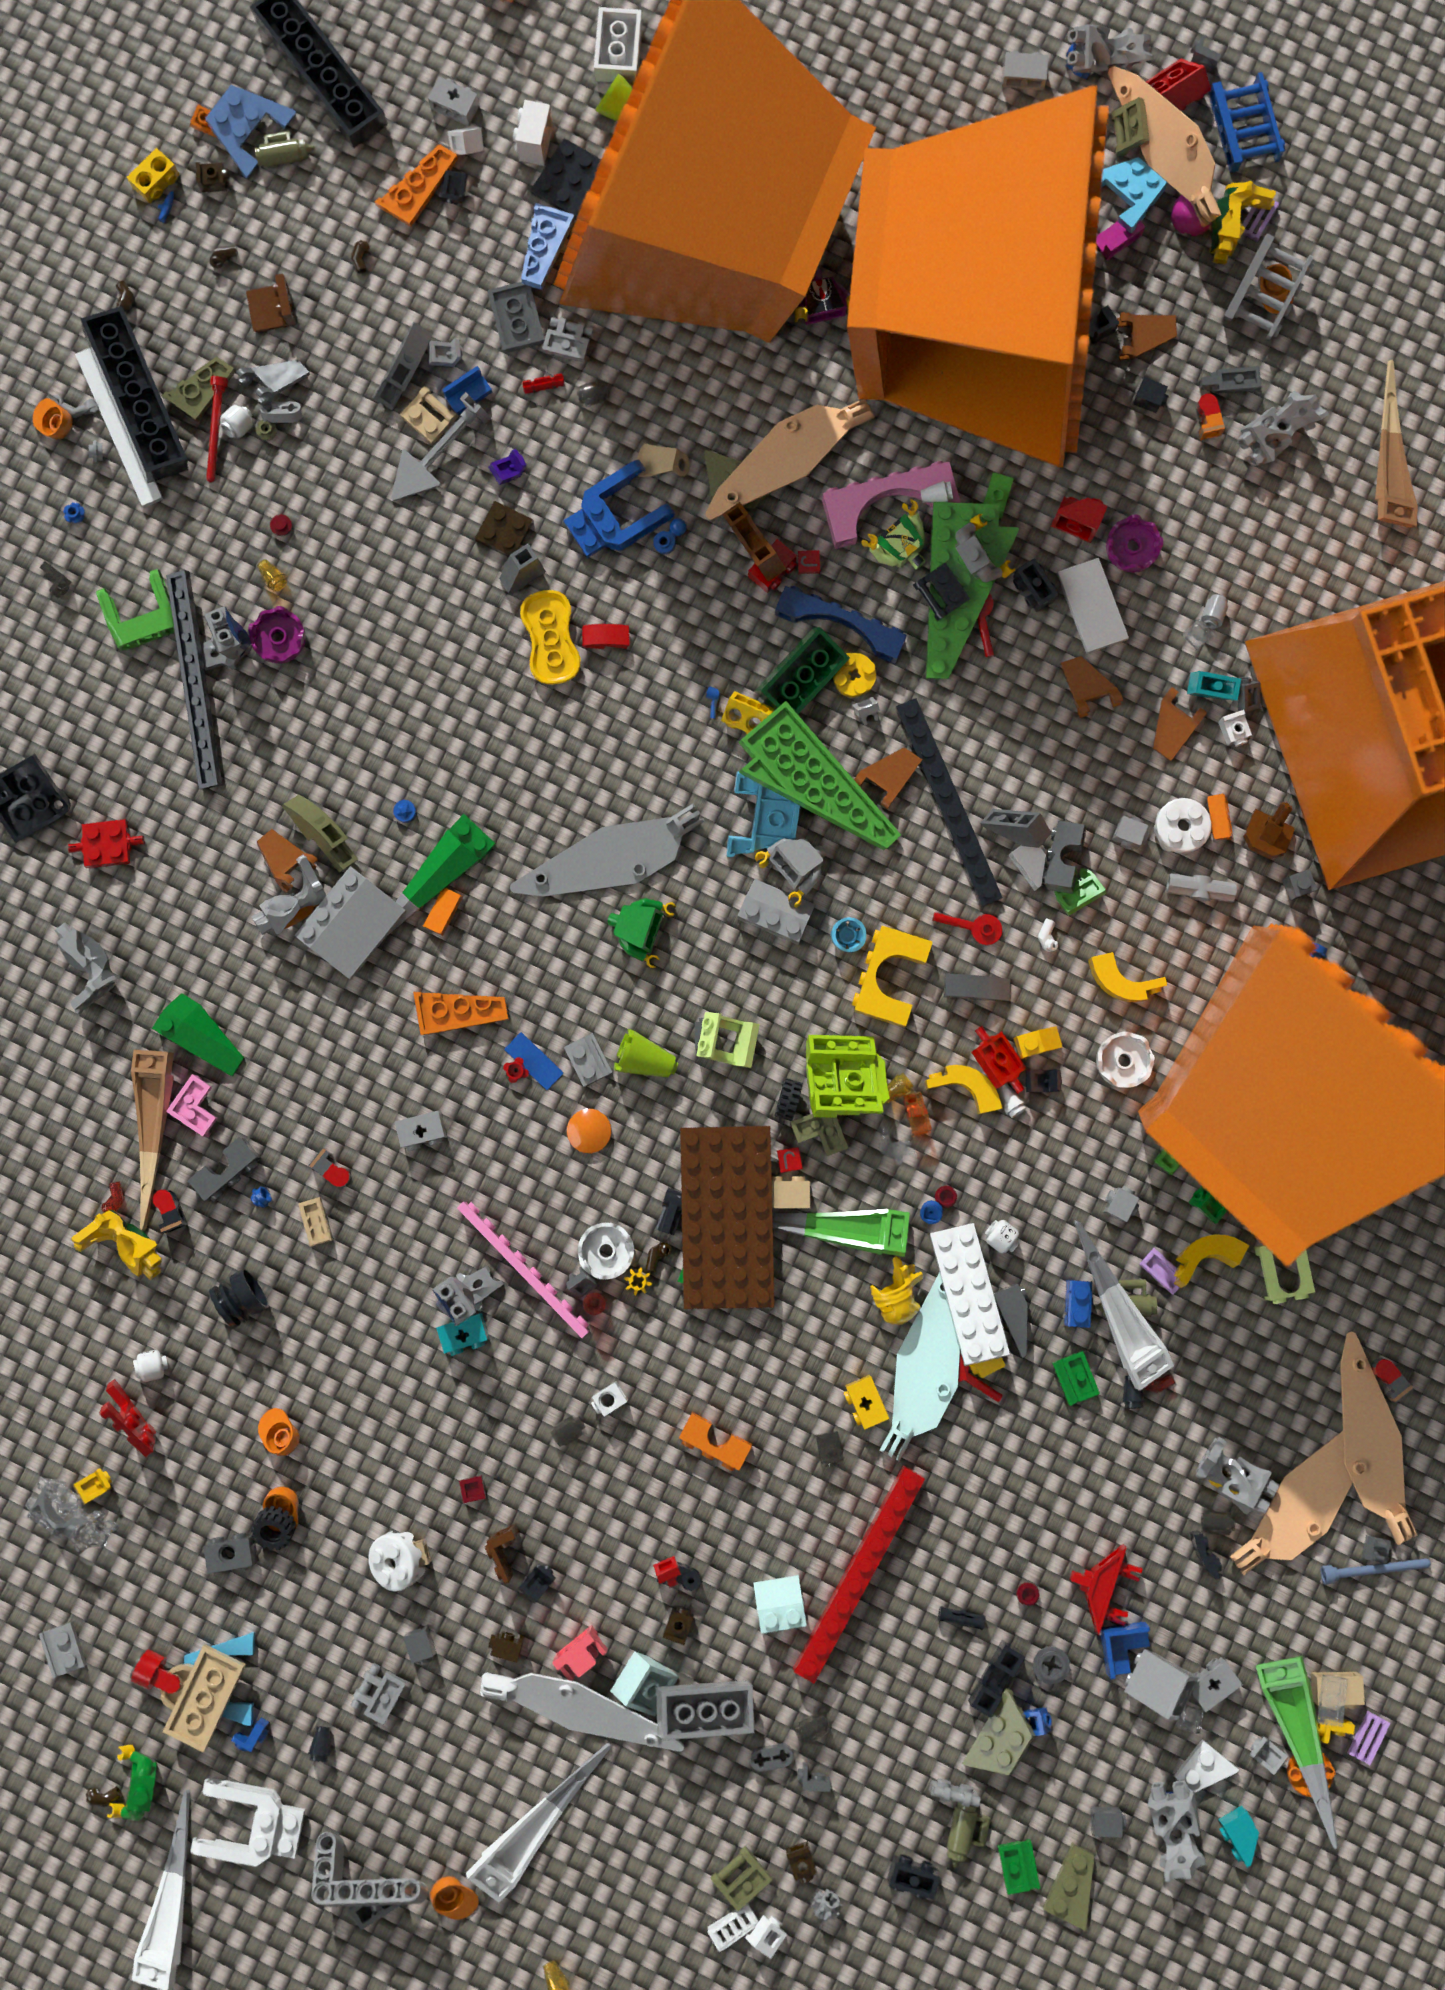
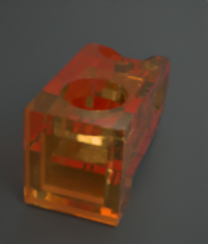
M921 1091L903 1095L911 1137L931 1133L932 1127Z

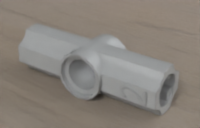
M1170 873L1167 880L1166 893L1190 896L1191 899L1198 901L1216 900L1233 903L1237 887L1236 883L1213 880L1209 876L1194 875L1191 877Z

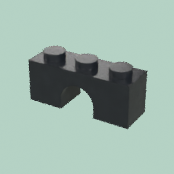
M1001 1640L968 1699L971 1707L992 1718L1002 1700V1691L1011 1676L1015 1677L1025 1659L1022 1651Z

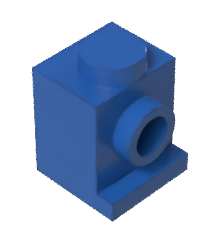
M1047 1707L1024 1711L1028 1724V1717H1030L1035 1736L1046 1735V1733L1051 1731L1052 1719Z

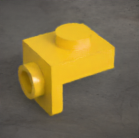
M99 1468L94 1473L73 1484V1487L85 1505L109 1491L112 1480L106 1471L102 1472Z

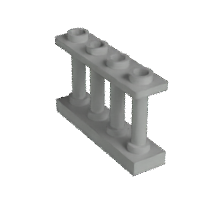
M1269 234L1265 235L1223 316V319L1231 322L1233 317H1240L1269 331L1265 338L1267 340H1270L1272 336L1277 337L1282 328V325L1279 324L1282 317H1287L1293 306L1290 304L1293 296L1297 297L1304 285L1300 283L1304 275L1309 276L1314 266V263L1311 262L1314 256L1309 255L1304 262L1275 248V244L1272 243L1275 237ZM1264 257H1275L1301 270L1295 282L1264 268L1265 265L1261 264ZM1254 276H1261L1289 290L1290 292L1284 303L1254 289V286L1251 285ZM1251 297L1278 310L1279 313L1274 323L1243 309L1244 306L1240 305L1243 298Z

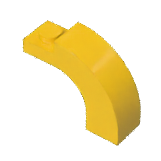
M1113 952L1088 959L1090 970L1096 983L1104 992L1115 999L1125 1002H1143L1148 999L1147 991L1149 995L1162 992L1161 988L1167 986L1165 977L1145 982H1133L1126 979L1117 968Z
M963 1065L945 1066V1076H942V1072L930 1074L929 1079L924 1081L926 1090L950 1084L966 1088L974 1098L978 1114L1002 1109L998 1092L991 1081L984 1074L971 1067Z
M1221 1234L1208 1235L1194 1241L1184 1248L1176 1258L1183 1265L1180 1264L1176 1269L1174 1276L1177 1278L1173 1284L1180 1288L1186 1286L1202 1259H1217L1232 1268L1238 1266L1249 1245L1235 1237Z

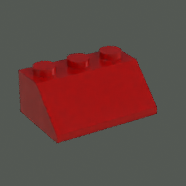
M1179 59L1146 81L1180 111L1185 110L1187 105L1202 99L1204 94L1211 90L1205 66L1184 59Z

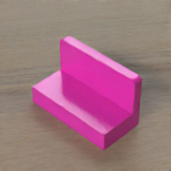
M1140 220L1134 232L1130 233L1117 221L1097 235L1096 247L1106 260H1109L1139 239L1144 232L1145 226Z

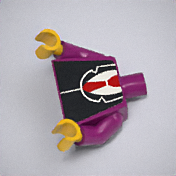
M816 269L805 297L795 309V322H798L799 318L805 319V324L810 325L846 316V305L849 311L850 292L840 283L835 282L833 277L823 278L821 270Z

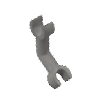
M53 395L59 400L58 405L66 409L72 418L99 411V407L94 402V399H89L84 402V405L74 409L65 404L64 400L59 396Z

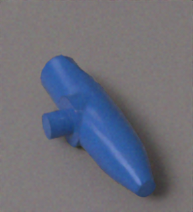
M173 191L167 195L162 205H158V208L161 209L158 220L162 223H165L174 200Z

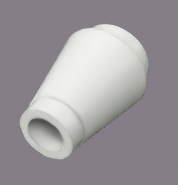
M944 480L920 490L923 503L948 502V500L953 499L950 481L945 482Z
M1008 1084L997 1089L1004 1110L1011 1118L1018 1116L1027 1109L1024 1105L1025 1102Z

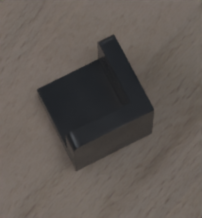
M1109 305L1103 307L1099 315L1089 322L1088 336L1093 344L1117 330L1119 321Z

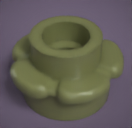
M261 420L258 422V427H256V434L263 440H272L277 434L276 424Z

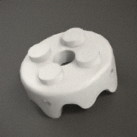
M1179 798L1168 802L1159 810L1154 825V833L1159 840L1161 848L1165 851L1185 855L1198 850L1206 843L1211 833V819L1202 804L1189 798ZM1180 820H1186L1189 823L1188 831L1179 829L1178 822Z
M1120 1032L1108 1037L1099 1047L1096 1057L1097 1069L1102 1078L1112 1086L1131 1088L1143 1083L1150 1077L1154 1064V1055L1146 1038L1130 1032ZM1121 1054H1126L1130 1058V1064L1127 1067L1119 1064L1118 1059Z
M599 1223L591 1226L584 1232L578 1244L580 1265L587 1273L599 1279H612L620 1276L629 1268L634 1257V1244L630 1235L625 1229L613 1223ZM608 1244L612 1247L613 1253L610 1257H603L600 1254L602 1245Z
M388 1532L377 1538L370 1547L368 1555L370 1570L376 1581L387 1590H404L412 1586L425 1573V1569L419 1567V1559L422 1556V1552L413 1545L412 1540L414 1536L410 1532ZM390 1558L395 1561V1567L392 1566Z

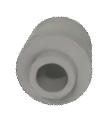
M1214 594L1206 602L1201 621L1207 628L1215 629L1223 624L1228 609V600L1222 595Z

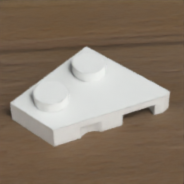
M1201 1739L1174 1776L1179 1781L1185 1780L1188 1788L1191 1791L1197 1792L1237 1773L1239 1769Z

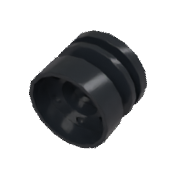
M245 1268L229 1277L231 1286L227 1282L222 1281L219 1283V1287L214 1286L209 1289V1294L216 1311L233 1329L240 1326L241 1322L245 1323L249 1320L247 1311L256 1316L269 1307L262 1288L253 1275Z

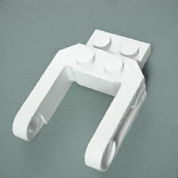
M205 1779L202 1792L204 1795L257 1805L258 1809L255 1812L249 1845L219 1839L215 1841L196 1839L195 1837L192 1841L191 1853L250 1866H258L272 1854L295 1859L305 1809L283 1805L281 1798L274 1789L222 1779Z

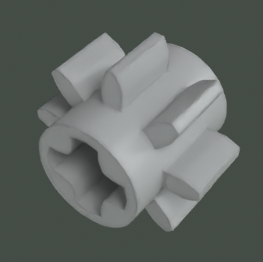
M829 1889L824 1893L819 1891L811 1905L814 1908L815 1916L823 1919L825 1922L830 1917L835 1920L839 1915L838 1910L842 1907V1904L839 1903L838 1895L829 1891Z

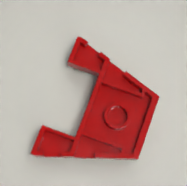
M114 1379L107 1384L106 1392L121 1408L120 1414L109 1401L101 1407L99 1414L104 1419L110 1417L114 1422L112 1427L117 1431L122 1429L128 1436L126 1438L127 1441L144 1457H147L153 1452L156 1431L151 1424L144 1420L139 1410L134 1406L117 1380Z

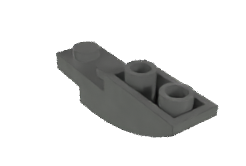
M415 322L412 323L372 399L393 410L401 393L405 391L417 369L432 333Z

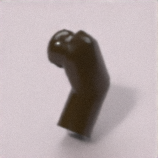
M662 1242L650 1248L645 1269L656 1271L658 1260L671 1254V1246L666 1242Z

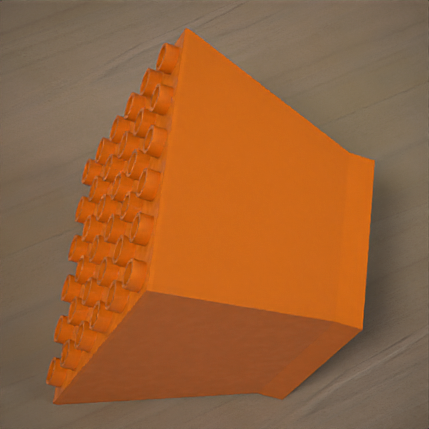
M669 0L665 14L662 16L652 39L647 56L643 60L636 76L628 101L625 103L619 116L609 146L606 147L599 163L590 191L587 192L578 213L572 235L562 259L563 261L554 282L555 286L564 290L559 304L742 331L770 343L807 293L864 158V150L868 148L876 127L851 115L740 0Z
M1097 86L1080 89L894 149L865 148L847 322L858 399L885 400L1057 467L1063 468L1065 452L1077 453L1109 107L1095 106Z
M1445 581L1245 641L1328 890L1444 856Z
M1271 923L1268 927L1254 925L1250 929L1157 1093L1138 1113L1145 1131L1288 1267L1310 1245L1445 1174V1066H1440L1437 1062H1432L1428 1058L1424 1059L1423 1056L1428 1052V1049L1407 1030L1404 1032L1399 1027L1395 1028L1393 1025L1385 1023L1392 1016L1371 996L1367 997L1363 993L1360 995L1356 991L1347 990L1355 981L1333 961L1329 962L1321 958L1311 957L1310 955L1318 946L1299 928Z

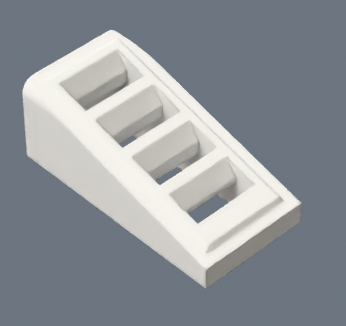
M747 1903L738 1912L734 1910L708 1926V1934L718 1951L721 1952L754 1929L759 1921ZM742 1913H745L750 1921L747 1925L741 1916ZM735 1918H737L742 1927L739 1930L733 1921ZM727 1924H729L733 1931L731 1935L725 1927ZM721 1930L725 1937L723 1940H721L717 1931Z

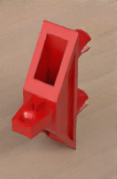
M1124 1544L1101 1560L1090 1571L1085 1570L1084 1574L1076 1571L1071 1572L1070 1580L1080 1584L1079 1589L1085 1593L1094 1630L1098 1636L1103 1621L1108 1620L1125 1626L1126 1623L1116 1616L1128 1618L1127 1611L1109 1606L1117 1577L1120 1575L1139 1582L1140 1578L1130 1572L1142 1573L1141 1567L1123 1562L1127 1548Z

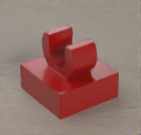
M675 1556L653 1565L659 1583L667 1581L669 1588L678 1585L676 1576L681 1575Z

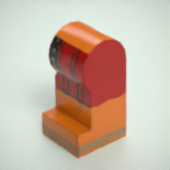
M1204 394L1200 397L1196 406L1197 415L1201 417L1202 421L1198 432L1200 440L1222 436L1225 430L1217 398L1212 394Z

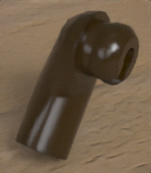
M362 240L355 243L351 254L352 262L358 274L367 271L363 255L370 250L369 243Z
M236 245L216 248L209 259L210 265L215 269H219L227 258L238 256Z
M122 280L115 286L121 294L116 307L122 306L126 313L132 307L135 298L125 281Z
M117 1786L105 1794L99 1793L98 1789L91 1788L86 1792V1801L91 1806L106 1807L120 1798L122 1792Z

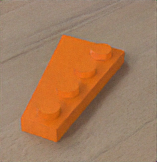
M439 144L419 162V165L413 171H408L404 175L405 178L397 185L394 184L390 187L385 196L379 197L375 201V205L412 227L443 182L445 170H451L457 162V154Z
M413 992L421 1036L509 1020L505 997Z

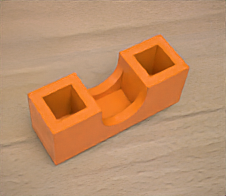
M692 1412L679 1435V1438L682 1439L681 1444L692 1450L694 1447L702 1450L701 1455L710 1460H713L714 1457L722 1461L721 1465L730 1471H733L734 1468L740 1470L752 1444L733 1433L725 1444H713L708 1438V1431L712 1422Z

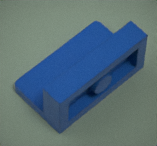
M478 366L442 389L446 401L458 415L467 408L460 399L465 392L476 403L493 392L482 376Z

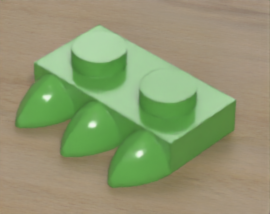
M1080 869L1082 881L1078 878L1076 879L1073 894L1054 891L1056 900L1068 916L1106 894V889L1094 873L1088 869Z

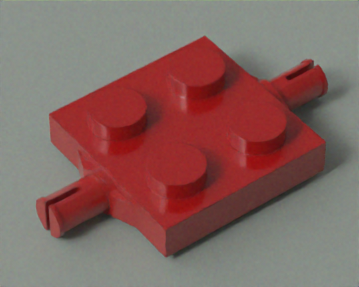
M126 819L82 824L81 843L68 844L69 853L82 851L84 867L87 869L130 864L132 846L144 845L145 841L143 840L145 839L143 835L130 836Z
M983 1026L976 1029L975 1032L982 1042L971 1053L995 1089L1010 1083L1017 1094L1023 1091L1025 1088L1018 1080V1077L1026 1069V1066L1001 1031L997 1035L989 1037Z

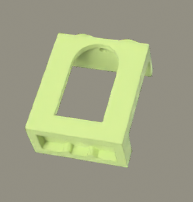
M705 1012L697 1056L737 1067L751 1068L760 1024L739 1021L721 1016L722 1014ZM719 1027L737 1032L733 1054L715 1049Z
M1265 1245L1254 1246L1256 1255L1260 1256L1268 1296H1265V1300L1273 1301V1304L1287 1302L1286 1298L1295 1296V1300L1309 1298L1308 1294L1315 1293L1306 1250L1296 1258L1300 1277L1299 1288L1296 1291L1284 1292L1278 1283L1273 1259L1274 1253Z

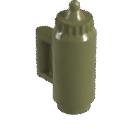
M290 131L264 135L265 144L255 148V154L259 166L269 167L309 158L308 153L314 150L315 146L306 144L304 139H291Z
M1146 1279L1118 1280L1123 1289H1141V1294L1128 1296L1143 1317H1151L1157 1314V1299L1155 1296L1146 1294ZM1102 1303L1095 1304L1094 1309H1099L1102 1311V1315L1106 1316Z
M961 1803L955 1806L947 1843V1856L952 1859L953 1867H957L960 1861L964 1862L967 1855L970 1853L971 1845L985 1846L991 1818L979 1815L976 1806L970 1805L965 1807ZM976 1820L981 1821L977 1839H973Z

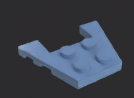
M230 85L207 115L206 122L247 179L258 165V162L241 148L265 115L285 129L296 115V111Z

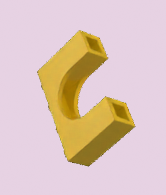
M881 926L880 931L875 930L872 939V943H875L873 952L868 951L865 963L869 965L866 973H861L858 984L862 985L860 993H855L851 1005L855 1006L854 1012L905 1028L913 1005L883 994L876 982V971L882 962L890 958H903L925 965L933 942Z

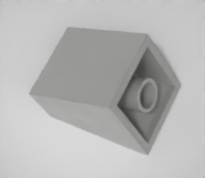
M1144 1649L1143 1652L1140 1651L1134 1662L1136 1664L1134 1672L1129 1673L1126 1678L1125 1685L1127 1687L1124 1692L1168 1720H1180L1199 1677L1151 1650Z

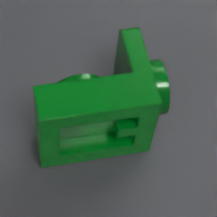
M1204 1186L1196 1190L1193 1197L1189 1200L1191 1206L1199 1209L1215 1224L1219 1222L1228 1210Z

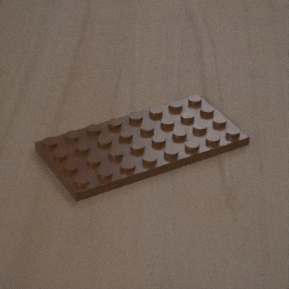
M770 1126L680 1128L684 1309L774 1307Z

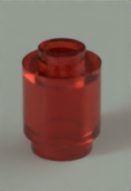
M600 1292L588 1294L583 1301L584 1310L590 1315L601 1314L607 1306L606 1297ZM593 1299L600 1301L599 1307L595 1308L592 1306Z

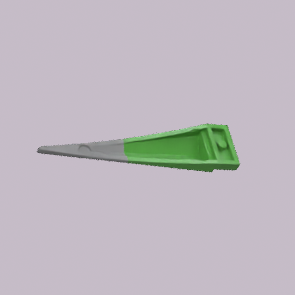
M890 1209L832 1213H772V1222L774 1229L882 1255L883 1253L904 1257L910 1213Z
M1298 1656L1257 1664L1256 1669L1262 1690L1297 1761L1332 1846L1337 1849L1338 1843L1310 1679H1308L1303 1658Z

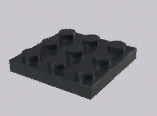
M563 138L530 189L531 194L560 211L573 214L575 220H577L578 213L587 192L590 191L601 159Z

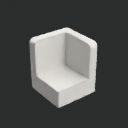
M463 128L448 131L450 151L453 153L466 155L483 151L481 128Z

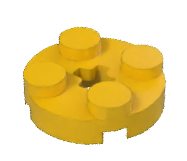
M846 653L850 659L832 678L837 690L841 694L855 698L868 693L873 688L876 680L875 664L863 654ZM854 670L858 671L860 678L851 680V675L848 673Z

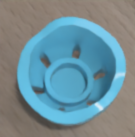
M847 917L839 920L833 925L831 930L832 943L843 952H854L861 949L866 941L865 926L856 918Z

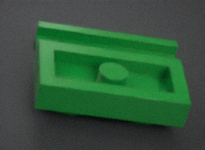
M1083 1351L1052 1362L1069 1406L1100 1394Z
M1027 1839V1841L997 1845L1007 1895L1030 1891V1889H1041L1031 1840Z

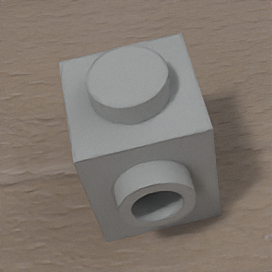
M1123 816L1118 822L1112 840L1121 843L1120 846L1125 849H1138L1141 844L1145 845L1149 833L1146 832L1148 825L1144 824V821L1140 818Z
M1123 1186L1122 1189L1115 1188L1114 1191L1110 1190L1106 1196L1105 1202H1107V1205L1103 1212L1122 1222H1127L1130 1215L1134 1216L1139 1208L1137 1203L1139 1198L1134 1196L1135 1191Z

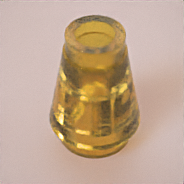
M267 559L258 563L257 568L268 589L277 592L286 586V575Z
M904 1072L900 1075L897 1074L887 1085L890 1097L887 1103L911 1092L910 1089L914 1087Z
M555 1960L542 1966L548 1990H570L568 1986L570 1983Z

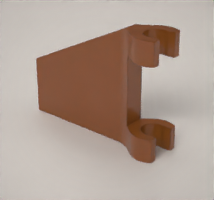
M1123 312L1117 318L1119 321L1118 327L1130 326L1131 346H1122V350L1119 351V360L1134 359L1177 337L1176 315H1133Z
M1082 656L1060 663L1074 698L1079 718L1088 716L1090 709L1087 702L1108 695L1113 708L1122 705L1123 698L1118 688Z
M1173 687L1169 689L1161 700L1153 749L1169 761H1172L1207 714L1200 707L1191 718L1174 706L1171 702L1178 694V691Z
M903 747L862 769L854 780L861 787L867 778L886 791L887 794L881 801V805L888 809L922 759Z
M273 829L257 841V845L275 881L286 893L293 888L291 883L294 882V878L289 873L299 866L296 861L299 856H306L312 869L315 870L317 868L315 863L318 859L314 855L303 852Z

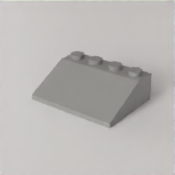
M350 866L294 936L352 980L407 911Z

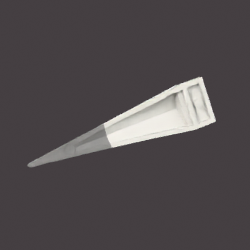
M1075 1221V1226L1123 1367L1127 1370L1134 1387L1142 1390L1171 1369L1174 1364L1166 1346L1122 1288L1082 1224Z
M610 1742L605 1744L481 1853L482 1857L466 1872L467 1879L499 1903L517 1885L525 1869L562 1812L610 1750Z
M190 1789L185 1790L183 1793L163 1876L134 1959L132 1980L160 1990H174L176 1968L180 1964Z

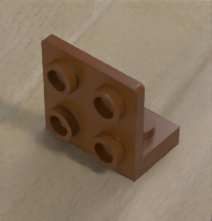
M284 274L275 275L276 284H273V286L246 291L252 328L255 333L296 325L289 284Z
M516 1523L491 1534L485 1546L488 1557L490 1559L493 1558L497 1567H494L495 1573L499 1580L503 1579L504 1584L510 1582L513 1572L502 1549L512 1545L513 1541L516 1540V1536L519 1533Z

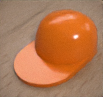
M1272 264L1265 267L1293 282L1291 272L1286 266ZM1261 276L1258 277L1260 292L1284 303L1290 291ZM1262 303L1268 312L1273 314L1279 313L1278 310Z
M46 398L41 400L34 410L33 425L43 435L59 440L66 437L70 432L72 416L55 401Z
M273 1408L261 1417L258 1433L265 1448L270 1453L278 1456L292 1453L299 1443L300 1436L287 1414L279 1408Z
M287 1487L273 1488L263 1501V1509L266 1507L270 1509L271 1506H275V1509H278V1507L282 1508L283 1512L287 1510L289 1512L288 1515L294 1517L293 1521L296 1522L295 1527L297 1528V1509L299 1504L297 1494ZM267 1525L271 1530L280 1532L278 1528Z
M443 1877L431 1888L430 1900L434 1910L450 1919H464L470 1916L478 1906L479 1899L476 1892L463 1886L455 1877Z

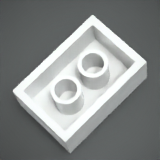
M599 7L594 58L595 81L613 82L619 73L629 84H634L639 71L642 36L641 10Z

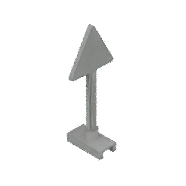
M466 392L460 398L467 407L461 414L460 419L420 462L408 451L402 450L391 496L393 501L441 486V483L428 472L429 466L468 423L471 424L475 418L484 424L489 421L491 417Z

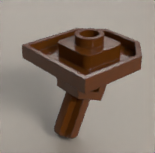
M1281 802L1273 816L1257 809L1253 811L1243 836L1250 850L1268 859L1284 856L1295 830V827L1285 823L1292 811V806L1289 803Z

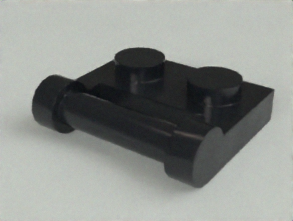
M943 563L913 584L915 590H919L934 612L937 622L970 599L946 563ZM930 582L947 606L942 610L927 588V583Z

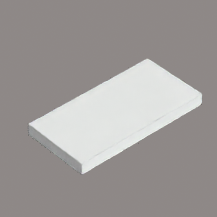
M1099 558L1057 572L1086 654L1129 639Z

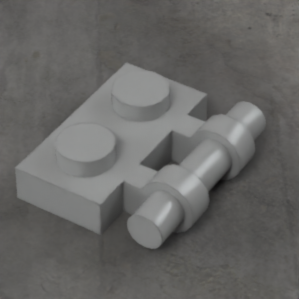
M552 317L550 326L557 327L556 331L547 330L542 348L543 353L584 363L590 341L582 337L584 334L592 336L594 328L586 326V323L583 322L577 324L567 321V318L560 317V319ZM569 330L576 333L574 336L564 333V331Z
M373 1663L370 1670H366L363 1676L364 1681L360 1688L356 1689L353 1694L354 1699L351 1706L359 1709L362 1703L366 1704L367 1708L364 1715L384 1725L407 1681L389 1671H386L383 1678L378 1677L377 1674L381 1667ZM372 1684L378 1687L373 1697L367 1694Z
M945 1779L931 1780L930 1794L939 1797L941 1801L949 1802L951 1800L959 1802L965 1807L970 1805L979 1807L980 1797L973 1790V1787L965 1784H960V1787L954 1786Z

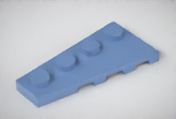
M535 203L534 218H532V229L528 239V250L525 255L521 280L522 284L542 290L575 222V216Z

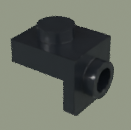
M445 170L443 191L440 192L439 197L445 198L446 203L456 205L458 201H464L468 174Z
M1060 1069L1026 1070V1092H1061L1062 1077Z
M538 1563L519 1586L518 1590L533 1603H536L556 1577L548 1566Z

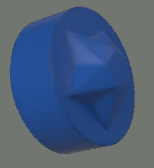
M401 800L395 804L393 813L398 821L408 823L415 818L416 808L412 802Z
M927 1201L921 1207L920 1216L924 1222L936 1224L943 1216V1208L936 1201Z

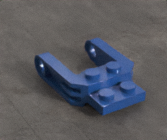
M640 460L630 462L584 491L581 504L582 509L564 520V524L587 558L605 547L622 551L674 517L675 512L671 506L664 504L624 530L620 529L619 523L607 507L604 499L627 486L632 479L646 471Z

